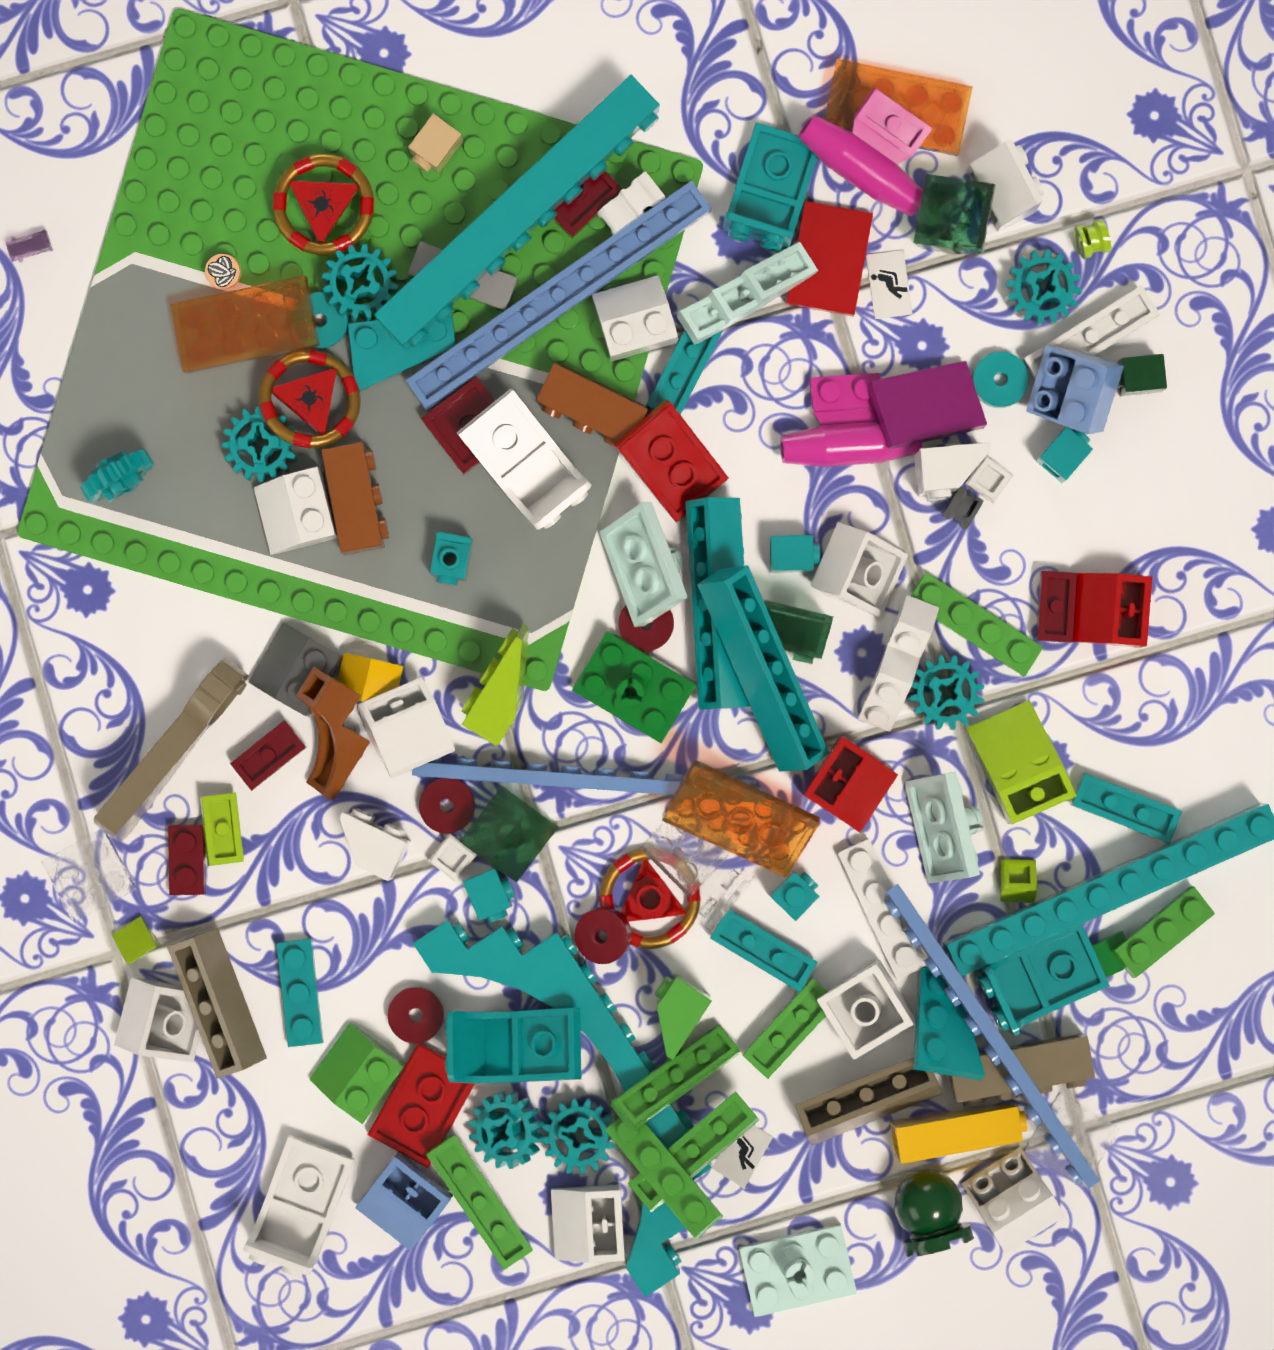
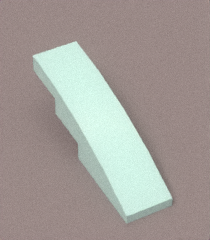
M798 242L744 270L741 276L712 290L708 297L679 311L677 318L694 345L785 294L816 274L818 269L802 244Z

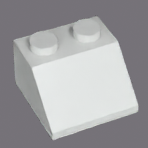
M659 275L592 294L611 362L678 343V334Z
M991 442L919 449L914 455L918 497L927 496V502L948 500L951 494L960 488L989 453Z
M318 466L286 474L253 487L270 555L338 538L323 474Z
M837 522L810 586L832 598L881 618L908 554L867 531Z
M880 959L850 976L817 999L853 1060L912 1026L916 1020L915 1015Z
M131 977L114 1046L140 1056L194 1063L200 1033L183 988L160 981Z

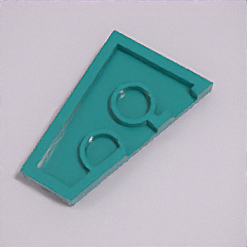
M453 313L441 324L436 320L427 329L429 332L428 337L416 348L410 345L407 349H404L377 320L348 323L353 373L360 392L407 369L433 359L456 345Z
M921 968L917 977L913 1069L981 1081L986 1075L974 1035L963 1020L968 1017L961 1004L955 1007L944 992L948 985L941 975L935 978L928 968Z

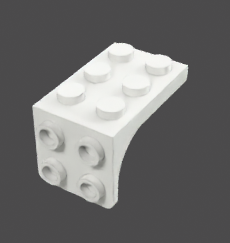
M511 388L457 432L520 513L537 530L542 527L546 529L554 525L560 519V513L569 505L575 506L587 497V491L592 486L563 454Z
M289 1135L255 1226L243 1248V1251L249 1254L248 1259L262 1265H268L269 1261L283 1266L282 1271L294 1277L301 1278L303 1274L310 1275L318 1261L355 1159Z

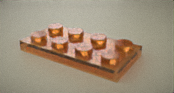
M836 59L824 117L825 120L852 132L854 115L875 87L932 128L918 149L958 157L973 86Z
M304 275L170 304L184 373H192L320 346L308 278Z
M694 759L664 810L662 821L787 878L818 828L820 817Z

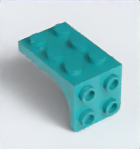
M755 123L737 184L724 218L722 230L728 232L727 236L740 242H747L748 238L762 242V248L777 253L781 252V249L790 247L818 158L798 138V135L761 123Z
M1083 924L979 969L981 975L976 977L983 995L987 996L988 999L992 998L995 1007L990 1010L998 1028H1001L1002 1031H1008L1013 1036L1020 1034L1019 1029L1028 1023L1110 986Z
M580 1008L508 1012L449 1011L447 1013V1021L444 1026L447 1038L445 1070L450 1082L498 1084L582 1080Z

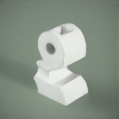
M645 171L635 178L628 188L622 189L617 197L603 206L597 215L600 219L603 218L610 227L612 235H615L642 216L645 208L656 206L666 197Z

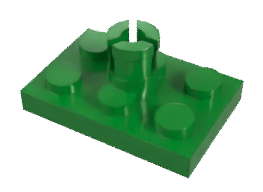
M607 630L572 691L662 744L696 687L697 682L612 631Z

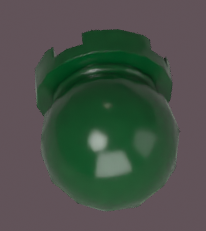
M933 1169L917 1170L907 1175L898 1185L894 1197V1208L901 1227L911 1234L910 1238L903 1241L907 1257L914 1255L915 1252L918 1257L951 1249L949 1242L962 1238L964 1244L974 1239L970 1223H961L959 1221L963 1212L962 1194L950 1177Z

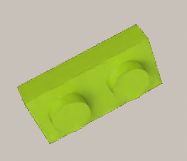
M236 792L201 796L200 804L207 866L244 862Z

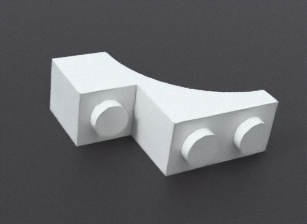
M906 595L896 617L880 665L860 710L858 720L886 731H891L913 684L920 657L932 634L939 607Z

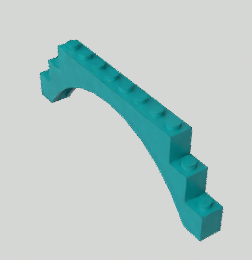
M448 919L413 943L432 973L481 977L520 989L554 1009L580 1008L581 1031L586 1034L611 1065L624 1092L655 1069L647 1053L643 1051L639 1054L631 1043L636 1037L627 1023L624 1021L619 1024L612 1014L617 1008L608 994L605 992L600 995L593 985L598 979L589 965L585 963L581 966L574 954L578 952V949L568 934L561 936L556 931L525 953H522L520 947L524 946V943L514 928L507 930L502 925L471 947H468L466 941L470 937L461 923L458 921L453 924L451 919ZM672 1104L646 1122L667 1148H670L694 1127L685 1111L682 1109L677 1112ZM711 1163L696 1174L693 1180L712 1168ZM642 1202L641 1217L629 1256L626 1260V1269L644 1297H647L680 1275L678 1264L682 1260L672 1244L665 1246L664 1242L684 1230L685 1226L665 1202L653 1212L649 1211Z

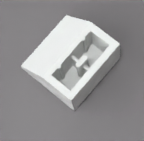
M1012 138L972 162L966 170L997 232L1034 214L1043 202L1041 197L1044 195L1043 187L1036 176L1031 178L1025 166L1028 164L1026 153L1021 145L1015 146Z
M422 677L358 704L365 731L390 778H394L455 751L436 701Z
M353 808L352 812H342L339 819L355 865L386 881L392 880L411 843L410 840L404 838L407 832L390 823L381 827L373 823L375 816L358 808Z
M1021 1147L962 1183L963 1188L1005 1254L1065 1217L1053 1194Z
M621 1184L551 1188L555 1260L583 1263L625 1261Z

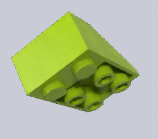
M524 623L519 631L511 629L497 652L502 656L501 660L493 658L479 683L484 685L483 689L476 686L461 710L462 713L466 714L461 725L497 747L523 704L529 626Z
M1030 700L965 728L1007 824L1013 825L1077 796L1063 763Z

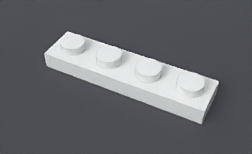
M1141 285L1046 345L1097 355L1158 317L1160 313ZM1046 345L1023 359L1034 379H1036Z
M867 838L837 852L895 979L898 980L925 967L926 964L923 961L925 957L920 946L915 949L904 933L908 926L901 916L895 919L884 904V901L888 899L885 892L892 888L870 839Z

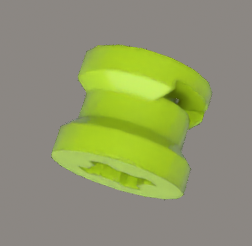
M1102 218L1095 220L1089 226H1084L1083 224L1074 226L1077 248L1083 259L1090 258L1093 253L1099 251L1103 254L1111 252L1110 235Z

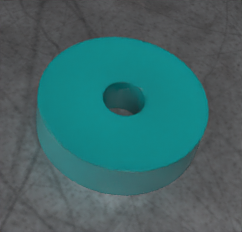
M322 292L311 293L302 298L294 309L292 317L294 331L298 338L308 346L314 348L335 346L343 340L348 332V323H350L349 312L347 311L341 317L339 316L340 306L338 304L329 307L328 302L332 298V294L323 295ZM319 314H324L327 318V323L323 327H319L315 322Z
M1002 351L985 356L977 364L972 375L979 400L993 408H1007L1014 405L1024 396L1029 384L1028 371L1022 360L1014 354ZM995 375H1004L1006 384L998 386L994 381Z

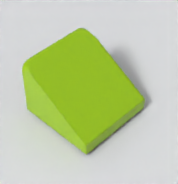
M1001 859L1000 901L1034 902L1037 894L1036 860Z
M142 916L112 935L128 965L133 964L161 945Z

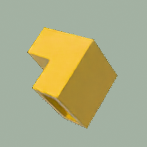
M344 653L337 680L360 694L361 696L358 701L364 702L399 687L404 666Z

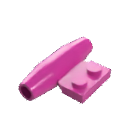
M873 88L854 115L852 132L815 114L802 127L798 138L828 168L872 199L911 217L918 211L927 196V193L898 164L913 157L932 128L877 88Z
M880 373L810 378L812 415H814L820 426L781 435L780 451L782 463L835 467L883 463L915 455L922 448V443L891 450L888 449L880 422L877 421L878 416L868 388V384L871 381L880 379Z

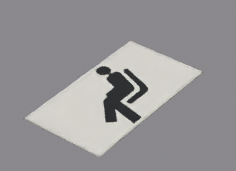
M904 249L867 254L866 260L875 319L913 314Z
M752 1126L717 1157L712 1169L745 1189L773 1137L757 1126Z

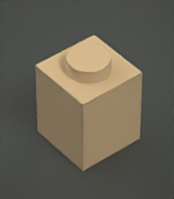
M433 113L408 146L410 153L413 155L411 161L427 173L432 169L439 174L463 142L462 134Z

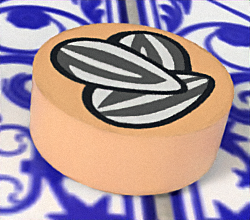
M217 254L207 262L205 275L212 286L219 289H228L239 282L242 269L239 261L232 255Z

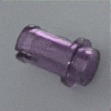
M46 229L18 239L16 236H12V240L6 242L12 262L18 260L22 263L24 262L23 258L53 251Z

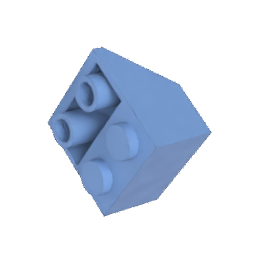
M1046 345L1026 412L1085 434L1103 432L1124 366L1092 354Z
M397 1152L356 1205L355 1209L408 1250H411L444 1210L453 1194L409 1159Z

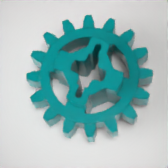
M363 244L359 252L355 251L353 245L348 246V254L346 255L337 250L335 254L337 262L331 260L326 262V267L331 273H322V281L329 283V285L323 287L322 293L323 295L332 294V298L328 302L329 307L338 304L340 306L339 316L341 317L347 311L352 312V321L357 320L359 313H363L367 321L371 320V311L375 310L377 312L383 306L382 303L386 304L392 298L388 292H396L398 287L397 284L390 282V280L397 276L396 270H387L391 259L386 258L381 261L379 259L380 249L378 248L372 254L367 253V244ZM352 261H364L362 265L351 267L347 265V263ZM376 268L382 276L383 287L375 281L373 273ZM367 271L366 286L361 285L352 294L353 279L358 280ZM336 278L345 286L346 292L343 297L337 289ZM365 298L372 300V302L363 305L355 304L357 300Z
M1046 249L1042 257H1039L1037 251L1034 250L1030 253V261L1023 256L1018 259L1021 269L1016 267L1010 269L1009 274L1015 279L1008 280L1005 283V287L1013 289V292L1006 297V300L1016 301L1017 305L1012 312L1014 314L1021 310L1025 312L1024 322H1027L1031 317H1035L1036 326H1041L1044 318H1047L1048 322L1054 325L1057 322V314L1063 319L1069 316L1066 306L1075 308L1078 305V302L1072 296L1082 293L1081 288L1074 286V283L1081 276L1080 274L1072 275L1070 273V270L1075 265L1073 262L1067 265L1062 263L1064 254L1060 253L1054 259L1051 258L1050 249ZM1035 266H1048L1045 271L1035 273L1032 270L1028 271ZM1059 273L1065 281L1066 289L1060 286ZM1050 275V279L1047 282L1049 283L1047 286L1049 291L1037 300L1040 288L1037 284H1041ZM1021 287L1027 290L1029 297L1028 303L1025 301L1022 295ZM1051 302L1054 305H1059L1050 310H1039L1040 306L1045 303Z
M256 406L254 415L243 409L242 415L244 418L241 421L235 417L231 418L235 427L233 430L224 429L223 432L230 437V441L221 443V447L231 451L224 459L227 463L236 462L232 469L236 474L245 470L244 479L250 481L254 474H256L258 481L264 483L267 474H270L275 479L278 478V469L281 468L286 472L290 470L285 462L287 459H297V456L290 452L291 448L297 446L285 442L278 436H271L268 433V427L259 406ZM285 415L278 418L284 425L288 421ZM251 425L252 429L247 433V435L245 437H239L241 432L247 426ZM293 426L287 427L290 430L296 432ZM261 433L262 438L268 442V446H263L262 452L259 455L258 450L252 447V443L258 442V437H260ZM239 452L252 455L254 467L246 464L241 459ZM276 452H281L279 458L269 465V459Z
M122 450L97 463V467L90 471L92 475L81 484L80 489L88 502L100 501L105 497L108 502H111L138 488L139 483L144 481L142 476L146 475V472L151 470L155 464L147 450H136L131 454H128L126 450Z
M943 655L937 656V665H934L930 660H926L924 664L927 670L923 672L917 669L915 675L919 678V681L913 682L911 686L912 689L916 690V694L908 697L909 701H917L919 705L913 710V713L919 714L923 712L925 717L922 723L925 725L931 722V720H935L936 730H941L944 723H947L950 730H955L957 720L964 726L968 725L966 715L977 716L979 712L973 707L974 704L984 703V699L977 696V691L985 687L983 684H975L974 681L980 673L978 671L972 673L967 671L970 666L969 661L964 662L961 666L957 665L958 659L955 655L951 657L949 663L945 662ZM942 669L953 670L952 674L946 679H939L932 675L934 672ZM964 679L969 688L968 700L962 694L961 684ZM954 682L951 693L954 695L953 700L945 699L939 703L942 695L941 691L938 690L939 686L946 687ZM924 686L931 693L932 701L928 706L924 700ZM949 706L960 710L959 713L953 716L939 715L945 707Z
M502 1091L494 1094V1098L492 1096L484 1098L482 1100L483 1105L475 1107L473 1110L478 1118L469 1121V1125L476 1128V1132L469 1135V1139L478 1140L479 1142L474 1151L480 1152L483 1150L486 1153L483 1161L487 1163L495 1159V1167L498 1169L505 1166L506 1163L509 1169H513L519 1166V1163L523 1165L531 1161L530 1155L533 1156L540 1151L535 1143L544 1140L545 1137L537 1133V1129L544 1125V1121H536L534 1117L539 1112V1109L534 1108L530 1110L528 1108L530 1102L528 1097L518 1101L517 1092H512L506 1097L505 1092ZM497 1108L510 1109L508 1113L495 1111ZM506 1147H509L511 1150L517 1149L518 1151H517V1152H506V1151H503V1150H504Z
M573 1097L569 1107L563 1101L559 1102L560 1112L556 1113L550 1110L548 1116L552 1123L547 1122L542 1126V1129L549 1132V1135H545L544 1140L541 1141V1143L550 1144V1147L545 1151V1156L555 1155L557 1157L554 1162L556 1168L562 1163L567 1164L566 1173L568 1174L572 1172L574 1166L579 1167L581 1175L585 1174L587 1165H591L595 1171L598 1170L597 1160L601 1158L604 1161H608L610 1157L605 1151L606 1148L615 1149L616 1146L615 1142L608 1139L609 1135L605 1131L608 1128L607 1124L613 1120V1117L611 1115L602 1117L601 1113L604 1107L602 1104L598 1105L595 1109L591 1108L590 1098L585 1100L584 1105H579L577 1098ZM578 1113L576 1120L568 1124L559 1123L567 1115ZM590 1117H593L598 1122L602 1135L593 1131L589 1124ZM578 1127L583 1128L584 1135L589 1137L588 1139H582L580 1144L574 1143V1137L569 1135V1132H576ZM555 1137L564 1140L568 1147L567 1155L559 1149ZM598 1148L592 1155L579 1159L580 1153L586 1149Z

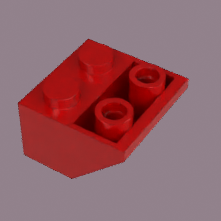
M1077 573L1073 642L1135 648L1147 647L1153 576L1120 573Z
M840 736L802 795L861 833L898 774L851 741Z

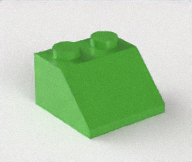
M677 973L674 974L672 979L665 976L655 991V996L658 997L656 1001L666 1055L671 1060L675 1058L712 1002L709 994Z
M350 1022L309 1080L333 1104L363 1124L406 1065V1062Z

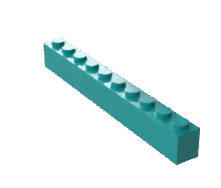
M630 74L374 314L376 320L404 349H407L410 345L414 348L420 345L429 335L427 329L436 320L441 324L455 311L452 305L461 297L465 300L470 298L480 288L481 285L478 281L484 275L489 273L493 276L506 263L504 257L512 249L518 252L532 239L529 235L531 231L538 225L542 228L547 226L556 217L555 209L562 202L565 201L567 204H570L583 191L580 187L583 182L589 177L592 180L597 179L608 168L605 162L615 153L618 156L624 154L634 143L631 138L640 129L645 133L659 120L656 114L659 113L660 104Z
M1258 803L1174 840L1170 844L1167 843L942 943L949 959L961 977L1274 840V815L1268 803Z

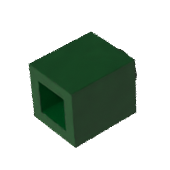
M1164 354L1125 357L1117 361L1118 364L1124 366L1117 387L1120 390V397L1161 393L1167 389Z

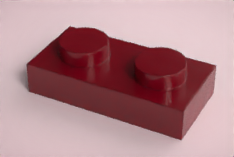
M1040 571L1036 641L1073 643L1077 573Z
M284 720L233 760L230 765L249 789L253 791L304 751L307 746L288 722Z
M169 825V895H205L206 860L203 825Z

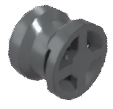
M960 487L948 503L942 516L946 519L953 518L959 522L961 528L967 530L984 500L979 497H970L967 495L966 490ZM970 507L973 508L969 516H965Z

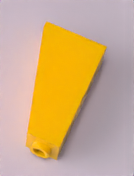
M1015 1103L890 1120L894 1153L901 1164L1023 1142L1022 1132L1027 1131L1025 1111H1019Z

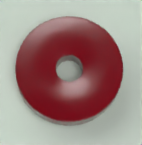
M625 605L619 615V632L622 638L646 652L654 651L665 645L670 639L674 628L673 614L671 610H668L653 620L651 629L643 630L641 627H634L628 608Z
M450 778L437 779L431 782L421 794L419 800L420 815L425 824L432 830L444 834L455 833L465 828L472 820L475 812L474 795L470 788L460 780ZM444 799H450L453 802L454 808L451 812H444L441 809V802Z
M597 907L585 913L579 919L575 927L574 938L579 952L587 960L596 964H609L618 960L627 952L632 940V931L628 920L618 910L610 907ZM599 930H604L607 933V941L599 938Z
M409 987L399 992L391 1001L387 1015L388 1023L392 1032L399 1039L408 1043H423L433 1038L440 1030L444 1020V1008L439 997L431 990L424 987ZM412 1009H419L422 1012V1019L420 1021H413L410 1018L409 1013Z

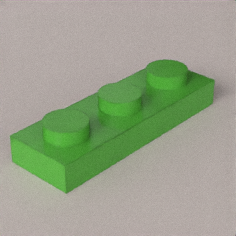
M1191 886L1111 951L1132 978H1137L1215 915V913L1195 886Z
M812 977L802 988L801 992L795 995L742 1053V1056L769 1079L826 1017L817 999L828 991Z

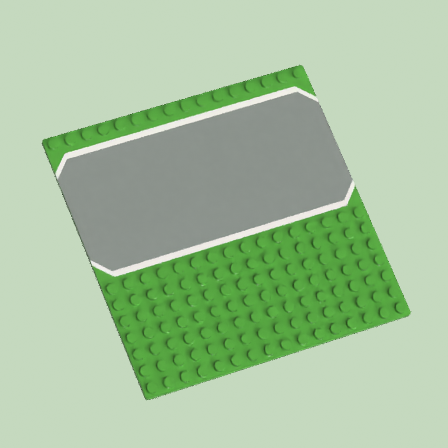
M180 8L175 9L172 13L17 531L19 537L483 674L494 657L499 661L501 660L502 656L497 652L511 629L519 631L524 623L529 626L524 686L541 691L549 690L620 452L616 447L603 441L605 438L604 434L594 429L591 434L585 433L572 426L573 419L563 414L558 419L541 410L543 404L537 402L536 399L553 363L558 362L635 400L649 351L611 362L592 295L475 376L495 401L511 388L568 460L592 485L587 491V497L575 506L569 505L560 513V519L549 528L545 529L542 527L537 530L520 513L481 463L463 475L421 420L423 416L461 388L459 387L428 410L424 408L412 391L406 379L439 356L361 391L358 418L354 426L343 438L321 448L308 449L298 446L291 448L290 452L295 454L297 459H287L285 463L290 469L288 472L281 468L277 470L278 477L318 466L323 474L333 514L321 450L363 442L366 450L372 449L374 453L376 470L370 472L373 484L379 483L383 504L377 505L379 519L386 518L389 538L383 539L385 548L343 555L337 538L270 555L253 488L263 483L258 481L256 474H254L250 481L244 479L245 470L236 474L232 470L236 462L227 463L224 459L231 451L223 449L221 443L230 441V437L223 431L224 429H234L235 425L231 421L232 417L241 421L244 418L242 415L243 409H246L251 415L255 414V408L259 406V388L262 378L269 367L280 357L305 349L327 352L342 361L354 375L349 329L343 340L335 346L314 348L302 342L293 328L292 317L296 305L305 296L315 292H322L323 287L329 285V283L322 281V273H331L326 267L328 260L337 262L335 254L315 255L301 251L289 243L277 227L272 211L273 193L282 174L294 162L310 155L332 154L349 160L365 174L374 195V216L368 230L354 244L356 252H359L362 245L367 244V253L372 254L378 248L380 249L379 259L381 261L386 258L391 259L387 270H396L397 276L390 280V282L398 285L396 292H388L393 297L413 278L408 276V271L420 241L442 250L446 248L577 124ZM433 113L461 133L463 142L439 174L432 169L427 173L411 161L413 155L408 148ZM636 141L624 154L618 156L615 153L605 162L608 165L605 171L622 189L628 188L635 178L646 171L666 198L690 181H693L698 188L703 171V163L700 160ZM315 167L294 180L355 184L351 178L332 167ZM290 186L287 192L286 214L290 224L296 231L311 241L319 242ZM359 190L324 242H332L349 233L354 228L360 217L361 196ZM648 206L644 209V213H646L653 207ZM597 215L573 239L554 220L544 228L538 225L531 231L529 235L532 239L520 251L516 252L512 249L504 257L506 263L499 270L518 278L508 308L613 236L610 227L603 218L600 219ZM685 230L595 293L659 275L666 295ZM348 249L342 251L344 255L348 254ZM217 254L232 255L241 265V278L231 288H216L206 278V264L210 258ZM352 261L347 263V265L351 267L362 265L364 261ZM376 268L373 273L375 281L383 287L382 276ZM367 271L358 280L353 279L352 294L361 285L366 286ZM336 278L337 289L343 297L346 292L345 286ZM461 297L452 305L455 309L453 319L456 345L504 311L469 298L465 300ZM365 298L357 300L355 304L363 305L372 302V300ZM375 310L371 311V320L368 321L376 320ZM349 312L350 323L367 321L363 313H359L357 320L352 321V312ZM319 314L315 322L319 327H323L327 323V318L324 314ZM307 362L298 363L287 368L275 381L274 386L323 372L330 368ZM337 374L325 433L333 429L347 410L348 397L343 383ZM272 394V403L278 418L282 415L288 418L285 424L286 427L293 426L296 432L320 435ZM251 425L247 426L239 437H245L252 429ZM268 427V433H269L271 436H277V435H276L275 433H273L272 430ZM261 433L260 437H258V442L252 443V447L258 450L259 455L262 452V447L268 446V442L262 438ZM122 450H126L128 454L136 450H147L155 465L146 472V475L142 476L144 481L139 483L138 488L111 502H108L106 497L93 503L87 501L80 487L92 475L90 471L97 467V463ZM239 452L241 459L246 464L254 467L253 456L249 453ZM276 452L269 459V465L279 458L281 452ZM270 474L266 475L264 483L273 480ZM437 532L471 537L473 539L466 581L458 580L457 586L437 583V576L430 574ZM448 553L444 556V563L448 566L454 565L457 561L454 553Z

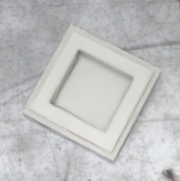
M986 455L965 485L991 504H994L1014 475Z
M449 833L428 861L456 882L477 854Z

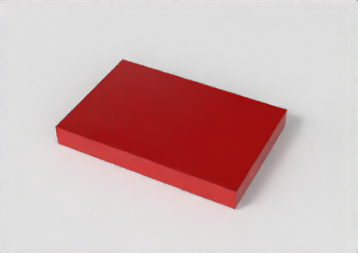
M805 201L797 243L800 242L818 272L788 291L786 305L854 317L873 213Z
M667 399L613 444L676 523L686 515V501L708 497L729 479L693 430Z
M418 1043L367 1135L422 1166L429 1168L431 1162L426 1156V1152L445 1139L475 1084L450 1082L445 1070L446 1056L422 1043Z

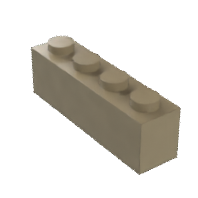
M218 927L168 946L169 954L216 1078L245 1070L267 1059Z
M1083 1033L1009 1046L1041 1094L1053 1091V1085L1066 1083V1088H1076L1087 1085L1086 1079L1095 1078L1088 1036ZM985 1051L979 1052L986 1075L981 1081L949 1075L953 1099L956 1103L962 1102L963 1107L981 1105L984 1103L983 1098L997 1096L998 1101L1018 1098V1095L1015 1096L1004 1080L1008 1073L1000 1063L995 1066Z
M913 1057L797 1103L795 1107L807 1138L813 1146L941 1095L942 1093L935 1074L914 1070Z

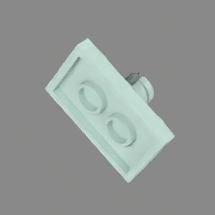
M652 502L640 503L599 532L634 627L647 625L688 598L679 575L683 566L682 555L679 551H676V548L668 546Z
M956 771L905 781L928 884L980 875L977 864L978 857L974 850L971 834L982 831L983 826L980 824L984 823L983 816L976 806L964 808L961 795L962 789L958 782Z
M841 1223L739 1246L754 1317L857 1294Z

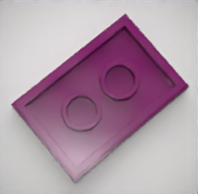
M966 361L879 379L868 384L889 450L984 429L988 425Z

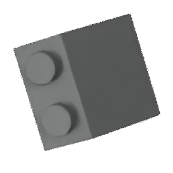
M283 622L248 683L300 714L310 717L311 711L300 699L295 697L313 667L332 677L343 656Z

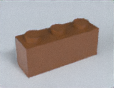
M558 362L553 363L536 399L537 402L543 404L541 408L543 412L558 419L563 414L574 420L572 426L585 433L591 434L594 429L604 434L605 438L603 441L615 447L613 444L645 418L651 409Z
M363 442L322 449L341 553L349 555L385 548L383 539L389 538L386 518L379 519L377 505L383 504L379 483L373 484L370 471L376 470L373 450H366Z

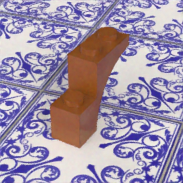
M313 667L295 696L309 708L318 730L317 757L306 783L325 797L334 801L357 762L363 756L370 741L344 725L345 720L353 711L361 695L342 682Z

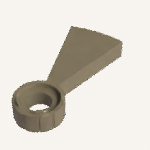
M224 658L192 694L179 717L94 816L93 822L117 841H123L128 838L206 730L220 718L236 696L243 693L247 686L246 681L249 675L229 659Z

